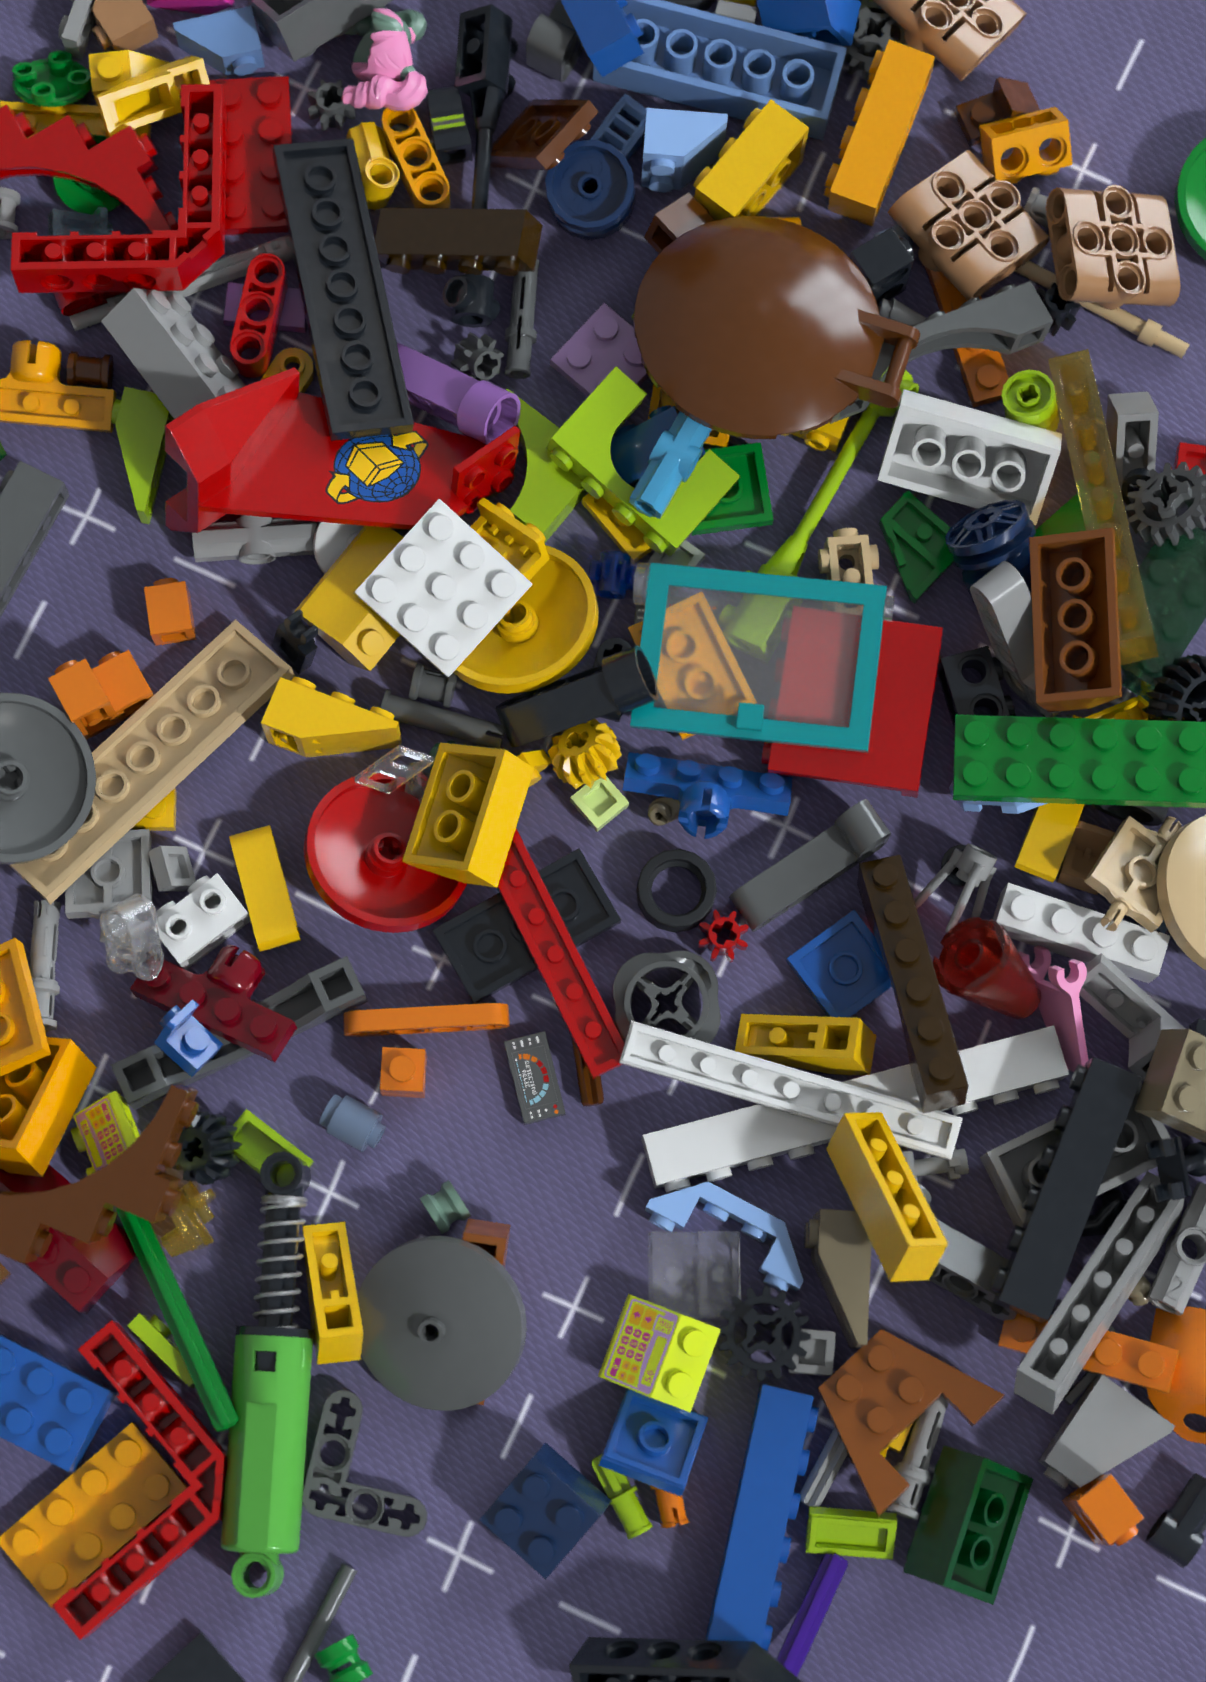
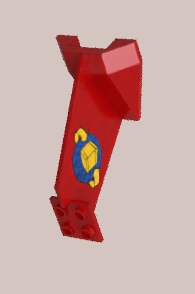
M295 367L202 402L165 425V452L187 472V487L165 501L166 526L171 531L199 533L226 514L411 530L438 499L442 500L459 517L465 513L471 514L478 509L477 503L482 497L486 499L495 492L501 493L513 482L521 431L518 427L513 426L485 445L469 436L414 422L412 432L331 441L323 400L320 397L299 392L300 372Z

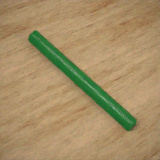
M117 1207L116 1211L214 1430L219 1432L230 1429L238 1422L237 1413L150 1221Z

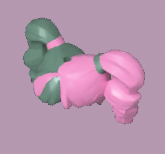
M383 6V8H373L372 16L366 17L350 27L344 35L358 34L363 36L354 54L352 64L353 74L362 82H359L357 86L349 85L344 88L341 98L343 104H350L358 109L365 107L376 110L385 107L394 111H408L420 105L428 93L426 78L413 67L410 46L420 40L425 34L427 23L423 13L413 9L393 12Z

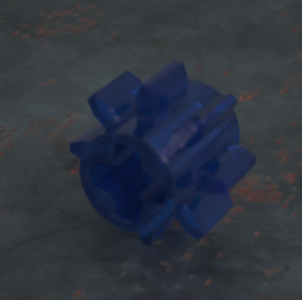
M603 551L600 555V561H590L588 577L592 585H596V595L607 599L619 600L626 597L627 590H636L639 567L630 565V555L618 551Z

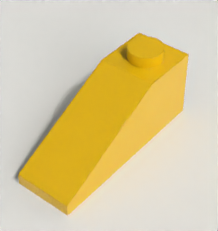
M741 1014L735 1051L777 1064L816 1072L866 1076L871 1073L876 1035L860 1018Z
M345 1222L302 1226V1236L305 1238L303 1240L310 1319L311 1328L314 1330L313 1341L317 1365L360 1360L364 1333Z

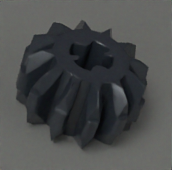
M208 1111L197 1112L191 1125L183 1127L178 1143L182 1144V1149L173 1169L183 1170V1180L189 1182L197 1181L201 1185L213 1184L217 1180H223L231 1176L230 1167L240 1163L234 1151L243 1145L233 1139L238 1127L227 1125V1116L212 1114V1112L209 1113Z

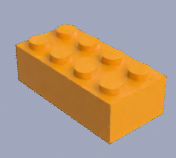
M890 39L885 51L877 49L869 70L870 76L867 84L871 85L870 89L862 87L854 108L856 112L853 121L857 123L855 127L847 126L839 147L841 151L838 158L842 159L841 164H832L825 182L824 196L829 197V211L873 227L930 81L935 56Z

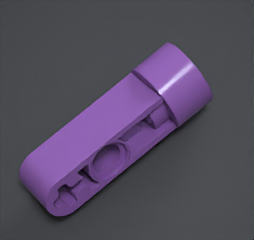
M397 343L409 403L458 427L461 433L485 445L517 425L521 404L516 394L486 380H476L405 345Z

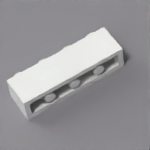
M1008 883L1001 891L989 929L990 932L1033 946L1040 945L1051 952L1085 963H1089L1102 953L1125 975L1145 983H1150L1159 976L1170 940V935L1158 931L1151 933L1142 926L1124 920L1120 922L1116 931H1109L1106 929L1109 923L1104 927L1101 925L1100 921L1105 916L1103 913Z

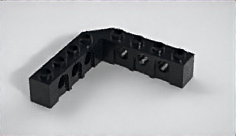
M588 1637L569 1664L572 1682H802L754 1641Z

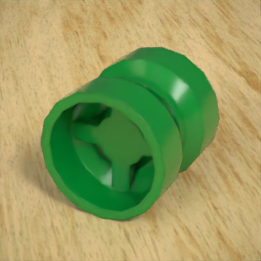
M353 1633L314 1654L319 1666L327 1670L330 1676L328 1682H360L373 1674L368 1662L361 1660L357 1652L359 1644ZM351 1661L352 1665L342 1669L341 1671L338 1670V1667Z

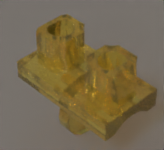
M192 1181L182 1188L178 1185L177 1191L181 1192V1198L175 1212L170 1216L176 1228L161 1238L162 1244L171 1257L180 1256L191 1250L205 1249L215 1242L204 1224L215 1218L207 1205L216 1198L212 1189L199 1193Z

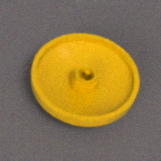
M545 545L550 559L530 580L532 586L453 673L476 688L494 693L511 694L542 688L571 671L589 650L597 631L599 616L598 603L592 583L584 569L573 558L556 548Z

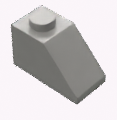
M1148 391L1108 394L1106 437L1111 480L1114 489L1122 488L1124 477L1133 469L1155 470L1159 412ZM1130 484L1133 488L1138 487L1137 485Z

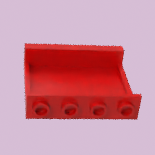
M793 607L792 619L784 618L781 643L788 644L785 659L778 658L774 682L780 683L781 688L779 699H771L768 719L849 728L862 616ZM883 619L868 753L764 742L762 764L768 765V773L901 791V796L918 798L943 627Z

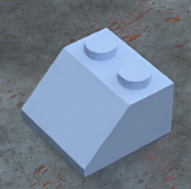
M647 108L641 187H649L650 190L660 193L669 192L672 189L681 190L696 178L705 167H709L719 159V152L724 146L728 114Z

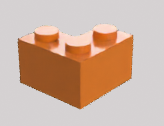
M129 649L123 653L114 651L105 655L98 661L99 665L91 669L86 658L79 662L77 660H70L57 667L54 671L55 675L48 678L71 722L76 724L86 740L131 717L154 695Z

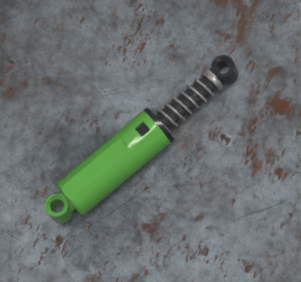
M287 1152L273 1153L266 1158L260 1170L261 1182L266 1188L265 1195L261 1197L262 1201L260 1202L266 1206L262 1207L260 1212L266 1215L265 1223L259 1226V1230L264 1232V1241L257 1244L263 1250V1258L256 1261V1264L262 1267V1275L255 1279V1282L261 1285L260 1294L254 1296V1300L260 1303L259 1311L252 1314L258 1320V1326H236L231 1402L237 1413L238 1422L229 1429L221 1547L227 1551L240 1552L239 1559L233 1566L231 1574L232 1583L241 1595L249 1598L267 1596L278 1590L284 1578V1569L279 1560V1554L296 1553L299 1550L314 1330L299 1329V1326L293 1323V1312L300 1310L298 1306L294 1305L295 1295L301 1293L300 1289L295 1288L296 1277L302 1275L301 1271L296 1270L297 1259L304 1257L298 1253V1242L305 1240L303 1236H299V1225L306 1222L305 1219L300 1218L301 1207L307 1206L306 1202L308 1200L304 1198V1192L309 1187L311 1172L305 1161ZM286 1164H292L295 1170L294 1179L289 1185L281 1187L277 1182L278 1170ZM255 1562L261 1563L267 1570L266 1582L261 1587L255 1586L249 1579L250 1567Z

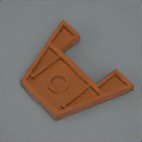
M880 1329L867 1342L866 1346L861 1347L818 1388V1392L877 1517L887 1510L910 1487V1484L881 1455V1452L941 1395L972 1427L1004 1397L1003 1393L883 1329Z

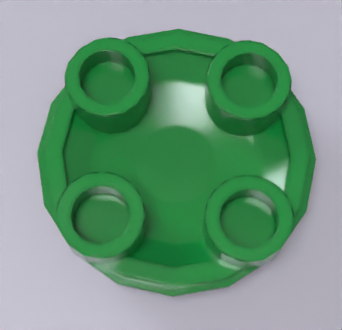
M64 50L53 51L49 53L48 58L31 63H18L12 68V88L16 96L26 103L40 107H59L72 104L84 98L92 87L91 74L88 69L78 62L72 61L71 53Z

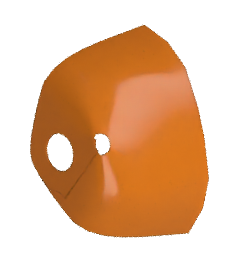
M1186 1306L1182 1315H1176L1156 1308L1150 1342L1178 1349L1179 1356L1169 1394L1147 1388L1149 1400L1163 1418L1175 1425L1173 1431L1181 1438L1195 1443L1206 1444V1432L1191 1430L1184 1423V1417L1190 1413L1206 1417V1309Z

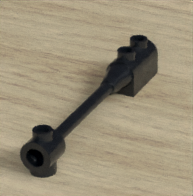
M492 4L462 12L459 18L454 87L471 97L474 127L477 133L471 209H488L492 138L504 100L513 92L516 84L515 78L509 74L510 59L515 56L518 50V42L512 37L513 20L509 15ZM483 271L480 275L462 274L454 276L444 286L442 293L443 302L452 308L451 320L455 324L471 328L485 327L490 325L499 314L500 304L493 298L494 281L485 276Z

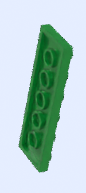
M955 715L953 800L1206 808V722Z

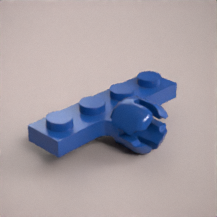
M628 752L622 790L678 800L680 803L678 820L683 829L691 836L696 837L697 827H706L704 839H709L726 829L731 809L739 808L788 816L793 778L780 776L775 773L741 770L732 766L722 767L697 763L692 760H677L658 757L648 753Z

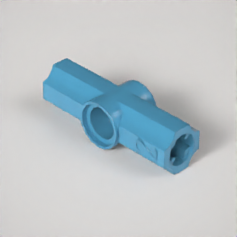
M680 411L669 431L665 430L654 446L648 460L649 465L632 491L629 503L642 514L661 519L681 482L685 483L692 474L701 456V448L710 436L712 429L692 420Z

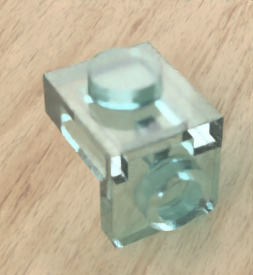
M98 207L92 215L52 209L48 214V236L70 235V232H79V235H112L113 225L111 222H108V209L104 207Z

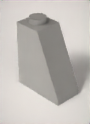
M1103 1374L1098 1375L1086 1388L1038 1462L1047 1468L1043 1475L1059 1487L1066 1489L1068 1484L1072 1487H1082L1172 1432L1175 1425Z

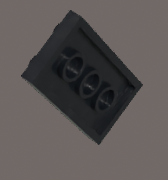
M580 848L538 871L576 948L621 923L618 913ZM500 892L433 929V934L473 1004L481 1002L538 970Z

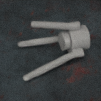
M969 843L964 851L955 848L945 866L914 899L916 909L928 899L957 867L959 870L956 873V877L966 882L945 931L948 935L953 934L974 887L979 886L970 919V924L976 926L984 906L990 881L997 869L994 866L997 857Z

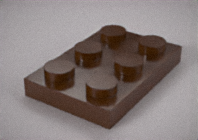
M533 99L492 144L491 167L534 170L552 169L564 158L565 153L563 151L572 141L580 139L589 131L591 127L589 122L599 111L590 100Z

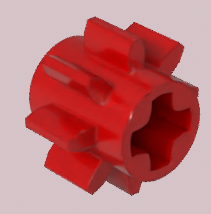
M714 910L711 925L705 922H700L699 924L700 931L706 933L707 937L698 942V948L708 946L712 951L710 957L712 962L716 960L718 955H726L727 960L731 963L734 961L733 951L735 948L740 950L747 949L748 944L739 938L740 935L748 931L749 926L746 924L739 926L734 921L736 918L735 911L731 912L729 917H720L719 912ZM723 928L730 930L729 938L731 940H726L724 945L718 944L716 942V933H720Z

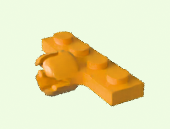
M21 340L13 344L10 373L6 378L0 379V422L113 433L114 423L111 422V415L117 392L115 390L61 384L60 367L62 352L52 343L38 341L36 346L31 344V340Z

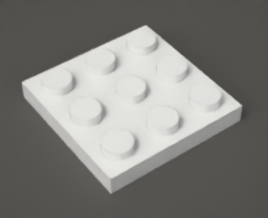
M438 499L356 589L354 594L448 678L532 586V583L442 500Z

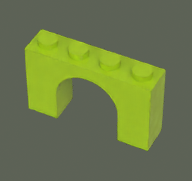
M615 367L552 436L546 448L551 452L549 456L558 467L564 471L571 469L582 479V487L596 499L602 497L613 506L612 512L618 520L627 526L633 524L644 534L643 540L652 550L659 554L665 552L671 557L734 486L740 475L709 449L697 462L689 479L685 483L681 482L661 519L648 517L637 511L629 503L630 496L635 488L627 484L616 472L611 460L610 446L613 435L641 405L647 393L619 368Z

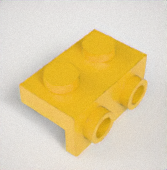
M482 497L477 503L481 516L470 527L530 581L550 559L544 543L546 541L544 534L531 523L524 525L515 519L514 514L502 503L494 505Z

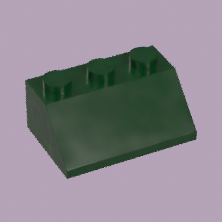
M943 1445L939 1460L935 1465L934 1476L926 1501L921 1509L920 1520L912 1544L907 1552V1560L903 1572L994 1605L1033 1478L985 1457Z

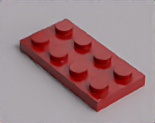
M289 76L209 80L210 84H222L227 107L225 235L288 232L272 153L274 145L292 144Z

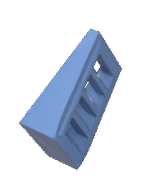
M624 94L591 139L602 142L608 141L620 150L628 161L644 142L647 109L629 95ZM617 127L630 138L626 141L613 130Z

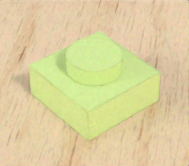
M607 776V781L598 779L594 782L592 788L585 785L570 797V802L596 832L629 806L628 800Z

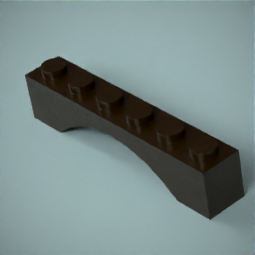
M901 855L859 863L857 886L867 921L875 935L891 981L906 1041L911 1073L922 1112L924 1114L964 1105L969 1087Z

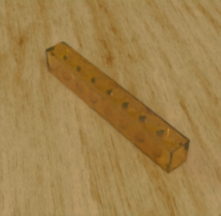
M1085 349L1048 359L1086 531L1104 528L1115 529L1121 665L1159 657L1089 350Z

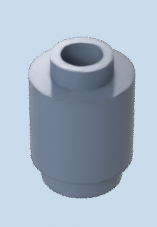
M334 1094L319 1121L320 1125L327 1128V1134L361 1152H364L368 1146L375 1148L386 1129V1126L381 1123L383 1114L348 1095L342 1098Z

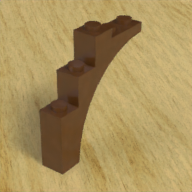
M184 1084L171 1085L156 1116L136 1141L107 1166L78 1182L48 1191L28 1193L0 1191V1254L22 1264L36 1261L38 1257H43L49 1248L52 1240V1233L48 1232L50 1227L86 1243L100 1241L101 1237H107L113 1228L117 1213L112 1211L114 1206L153 1223L165 1220L166 1215L172 1216L181 1198V1192L177 1191L181 1179L166 1173L167 1167L173 1168L182 1149V1144L178 1143L183 1127H189L196 1116L199 1103L194 1100L198 1090Z

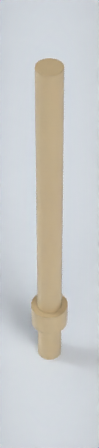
M1028 261L1015 271L1047 289L1050 288L1053 282L1057 284L1056 274L1031 261ZM1075 301V303L1081 304L1087 310L1139 336L1137 340L1149 347H1152L1154 344L1182 359L1190 345L1161 330L1163 325L1151 319H1148L1146 322L1121 308L1108 310L1099 305V303Z

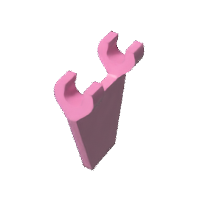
M1040 945L1034 947L1035 960L1031 965L1028 954L1023 952L1014 953V965L1028 979L1046 1027L1055 1026L1067 1069L1074 1072L1078 1064L1085 1066L1089 1060L1079 1000V992L1087 976L1084 962L1076 959L1069 960L1070 974L1065 978L1064 968L1056 965L1050 966L1051 953L1045 947ZM1047 971L1050 982L1044 980Z

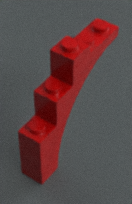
M7 104L0 108V180L20 176H50L74 180L104 191L128 206L144 221L152 234L153 230H178V220L173 212L169 211L165 214L158 201L164 196L152 176L145 178L159 169L152 158L158 152L146 132L139 135L129 125L91 148V146L96 144V141L84 122L78 125L69 115L35 134L31 123L23 112L17 114Z

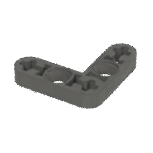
M339 1390L332 1393L326 1399L323 1406L303 1489L302 1501L305 1508L310 1514L320 1518L402 1537H411L419 1534L425 1528L428 1518L426 1507L420 1500L398 1493L347 1482L363 1418V1405L360 1398L350 1391ZM343 1398H349V1406L356 1409L354 1417H346L343 1430H352L349 1440L339 1434H325L327 1424L336 1428L338 1415L331 1412L333 1404H340ZM331 1440L340 1442L346 1451L344 1461L335 1467L326 1465L321 1458L323 1445ZM322 1484L329 1485L328 1492L331 1495L343 1497L342 1488L351 1489V1493L345 1502L346 1516L337 1515L341 1505L328 1503L325 1504L323 1510L317 1509V1501L310 1499L312 1490H320ZM361 1494L372 1495L378 1504L376 1515L369 1520L359 1519L353 1512V1502ZM385 1497L394 1499L390 1507L391 1509L405 1510L407 1504L414 1505V1513L420 1515L419 1524L412 1523L409 1530L401 1528L402 1521L400 1519L388 1517V1526L380 1525L379 1522L385 1512Z

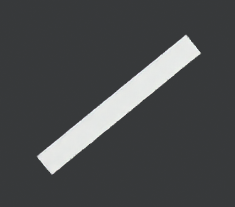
M634 1021L630 1023L619 1061L623 1065L835 1127L838 1126L844 1113L882 1112L898 1145L947 1160L952 1159L963 1119L938 1110L923 1114L921 1105Z

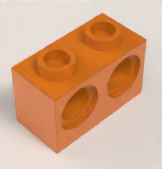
M1112 1474L1100 1475L1086 1485L1078 1487L1062 1500L1095 1544L1110 1546L1116 1544L1118 1547L1123 1545L1139 1532L1135 1525L1144 1519Z

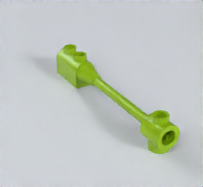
M905 370L899 389L901 392L905 389L918 393L919 385L913 382V377ZM870 403L867 410L863 411L794 534L790 535L765 564L761 565L757 573L797 577L808 547V540L879 417L894 416L898 406L896 408H885ZM740 593L744 596L738 607L735 608L727 605L720 615L718 625L724 629L723 635L729 645L747 655L769 663L781 642L784 618L792 619L793 607L800 608L805 599Z

